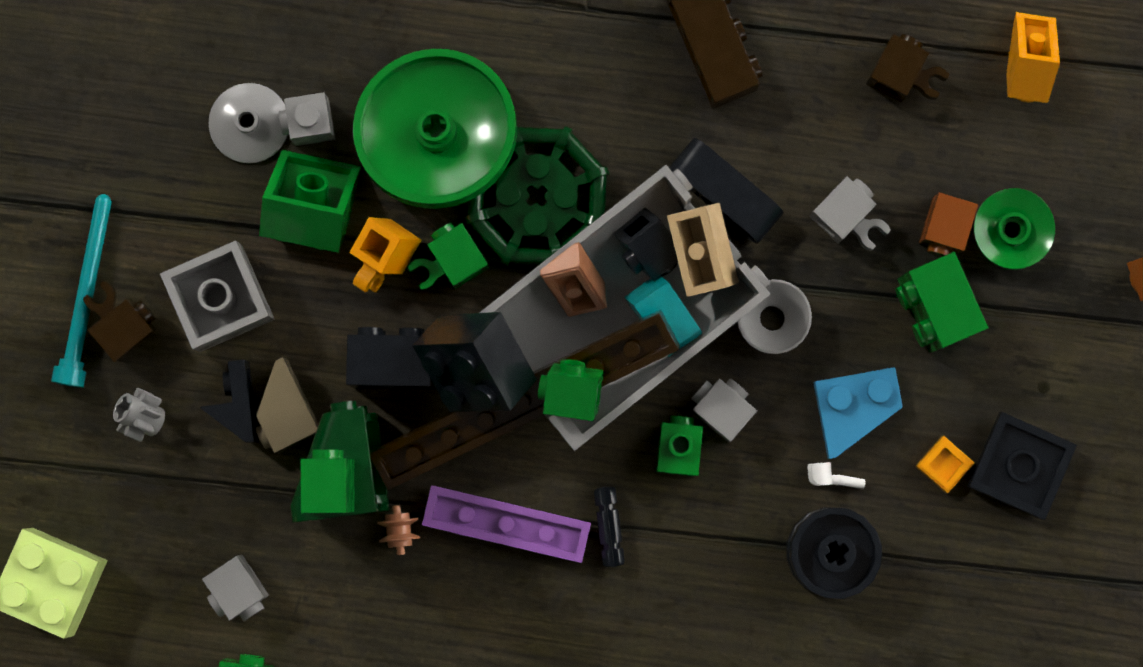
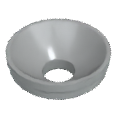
M771 279L769 280L771 285L766 288L771 295L738 320L737 323L743 338L750 346L767 354H780L796 348L803 342L811 327L812 312L806 296L798 287L783 280ZM777 307L783 312L784 323L780 329L771 331L762 326L760 315L765 308Z

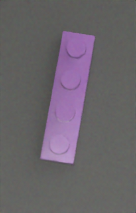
M431 485L422 526L582 563L591 523Z

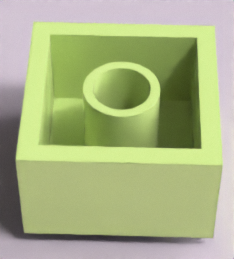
M35 528L22 529L0 577V611L63 639L75 636L108 560Z

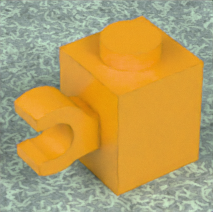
M369 217L349 252L364 262L352 284L364 292H367L369 289L377 292L384 281L385 274H403L421 239L392 219Z

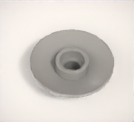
M243 83L227 89L214 102L209 115V132L215 146L226 157L240 163H258L271 158L282 148L288 136L282 134L279 111L285 110V104L273 90L260 84ZM245 114L254 116V123L249 128H244L240 125V119Z

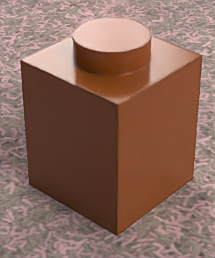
M940 192L932 198L919 244L929 246L927 252L938 257H943L952 252H955L956 255L964 252L978 204Z

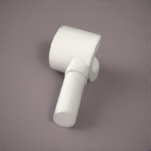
M831 462L808 464V479L812 485H842L858 489H864L865 479L832 475Z

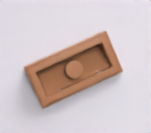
M579 242L571 245L540 270V276L569 317L607 308L605 282Z

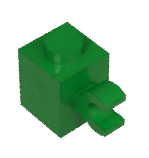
M448 223L431 235L434 241L427 245L436 258L435 261L420 258L412 261L408 266L411 273L419 268L429 270V278L419 285L422 291L431 289L445 275L456 290L489 269L488 263L462 223L456 227L452 223Z

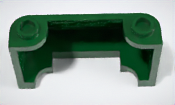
M346 401L330 404L331 412L322 414L307 459H312V450H344V458L354 459L355 512L301 513L300 477L290 505L292 523L390 510L388 489L370 456V452L373 449L382 446L378 413H368L367 406H356V401Z

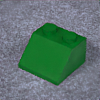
M282 150L262 197L259 236L339 253L348 229L361 166Z

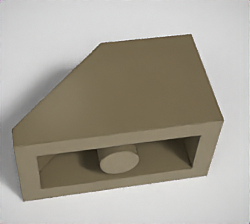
M284 357L276 360L256 415L260 425L255 427L265 449L272 447L274 453L278 454L314 437L319 426V422L288 359Z

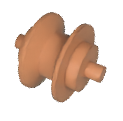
M397 505L392 506L393 514L385 515V521L377 522V524L386 527L387 536L380 539L379 543L387 542L388 548L396 547L397 555H404V546H411L412 539L420 538V536L411 533V524L416 522L418 518H410L409 513H401V507Z

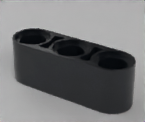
M693 138L669 166L672 172L679 169L693 187L690 191L707 205L720 203L723 218L756 244L763 239L784 214V211L770 197L697 138Z

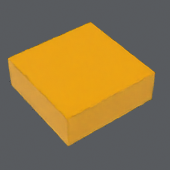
M941 436L915 467L942 491L949 493L975 462L945 436Z

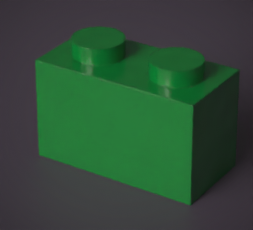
M312 450V459H301V513L355 512L354 459L344 458V450Z

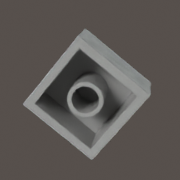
M233 241L160 273L193 350L202 352L275 320L244 247L237 241Z

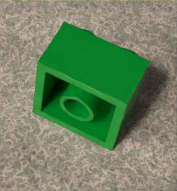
M955 252L915 268L897 279L900 285L895 288L897 297L904 310H911L916 324L912 325L915 338L921 347L927 346L929 353L989 328Z

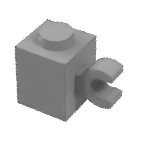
M848 176L809 215L838 244L852 232L858 238L861 246L869 251L876 247L868 238L869 229L876 228L884 236L891 231L883 220H868L864 218L877 205L871 199L874 194L861 180L856 178L852 181Z

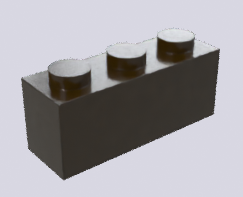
M666 0L712 109L757 91L760 85L758 79L763 77L762 70L755 55L748 56L742 43L747 40L744 27L739 18L732 19L727 8L731 0Z

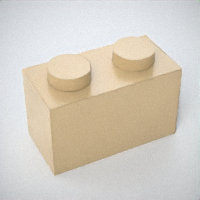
M720 203L667 215L687 297L727 288L739 283Z

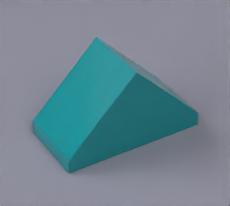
M661 276L654 281L650 278L624 297L639 319L662 310L680 345L679 349L702 334L701 329L670 283Z

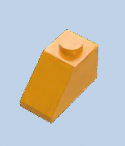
M1016 12L1006 73L1008 97L1016 98L1022 102L1036 101L1048 103L1060 65L1056 18Z

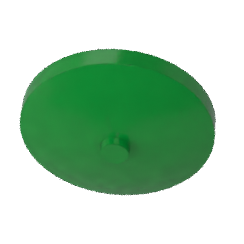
M426 49L406 54L392 61L370 80L356 106L353 121V138L358 157L366 173L384 193L395 200L414 207L429 209L447 208L476 198L499 179L514 152L517 139V119L511 96L505 84L485 63L473 56L455 50Z

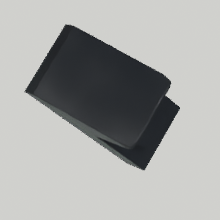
M247 360L228 361L229 371L223 372V387L225 395L232 396V403L201 406L200 408L244 442L257 443L259 442V437L255 430L257 419L250 362Z

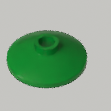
M1008 188L992 194L981 204L974 219V239L980 252L993 264L1006 269H1023L1036 264L1049 252L1055 238V220L1049 206L1041 197L1025 189ZM1012 223L1017 226L1018 235L1015 238L1006 235V224Z

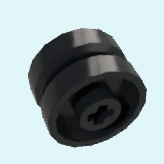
M823 507L808 512L794 524L786 541V560L792 576L803 588L825 598L845 599L861 593L874 581L881 566L882 545L876 529L864 516L850 509ZM830 544L836 545L839 549V555L834 560H829L825 557L830 552L828 547Z

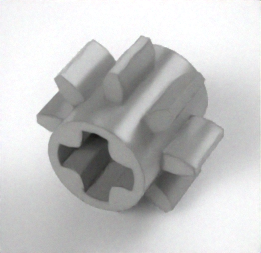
M136 388L134 396L129 393L122 395L113 411L114 421L120 423L116 430L123 433L124 436L142 442L144 434L148 436L156 435L162 428L165 420V411L159 407L162 399L140 388Z

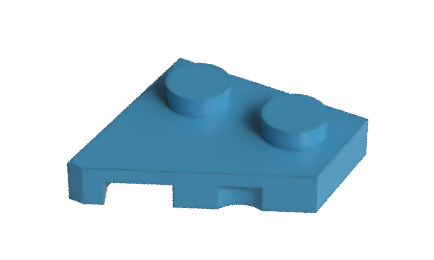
M895 367L813 382L828 459L839 456L903 407Z

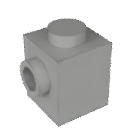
M325 92L284 99L285 110L279 111L281 130L283 135H290V139L295 146L336 140L330 101Z
M718 379L714 385L706 381L691 398L697 403L691 412L728 443L735 438L758 410L745 400L749 394L732 379H729L727 383Z
M243 555L235 556L202 579L211 592V595L207 597L210 605L219 617L226 615L229 621L238 616L242 618L243 622L264 609L260 601L269 596Z

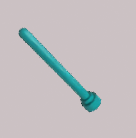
M101 194L95 199L64 359L60 358L59 365L53 368L52 383L84 388L87 372L83 371L84 363L80 361L91 309L86 306L83 297L90 295L93 298L112 203L111 198L106 194Z

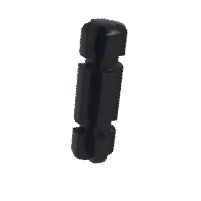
M611 486L597 488L594 491L595 506H599V512H596L600 544L604 546V550H601L603 565L605 567L621 566L624 564L625 559L623 548H620L619 543L622 542L619 511L615 509V503H617L616 489Z

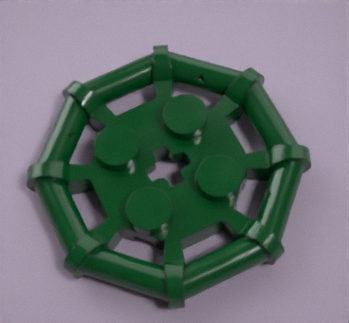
M567 126L564 129L517 127L514 152L518 159L504 170L495 182L497 184L496 206L483 209L484 192L467 202V216L464 217L466 226H471L500 257L501 264L507 267L510 264L540 265L605 213L607 176L610 175L607 166L603 167L572 134L573 129ZM524 143L554 145L551 156L541 154L526 155ZM565 150L582 167L585 173L574 177L559 161ZM590 185L589 214L577 210L578 187ZM534 187L537 190L541 187L545 188L547 192L544 198L547 203L542 207L538 203L532 206L527 204L526 201L530 197L527 192L529 188ZM499 216L510 227L514 234L509 243L489 223L490 220ZM574 219L583 225L560 245L556 234ZM523 237H540L548 239L550 249L520 248Z

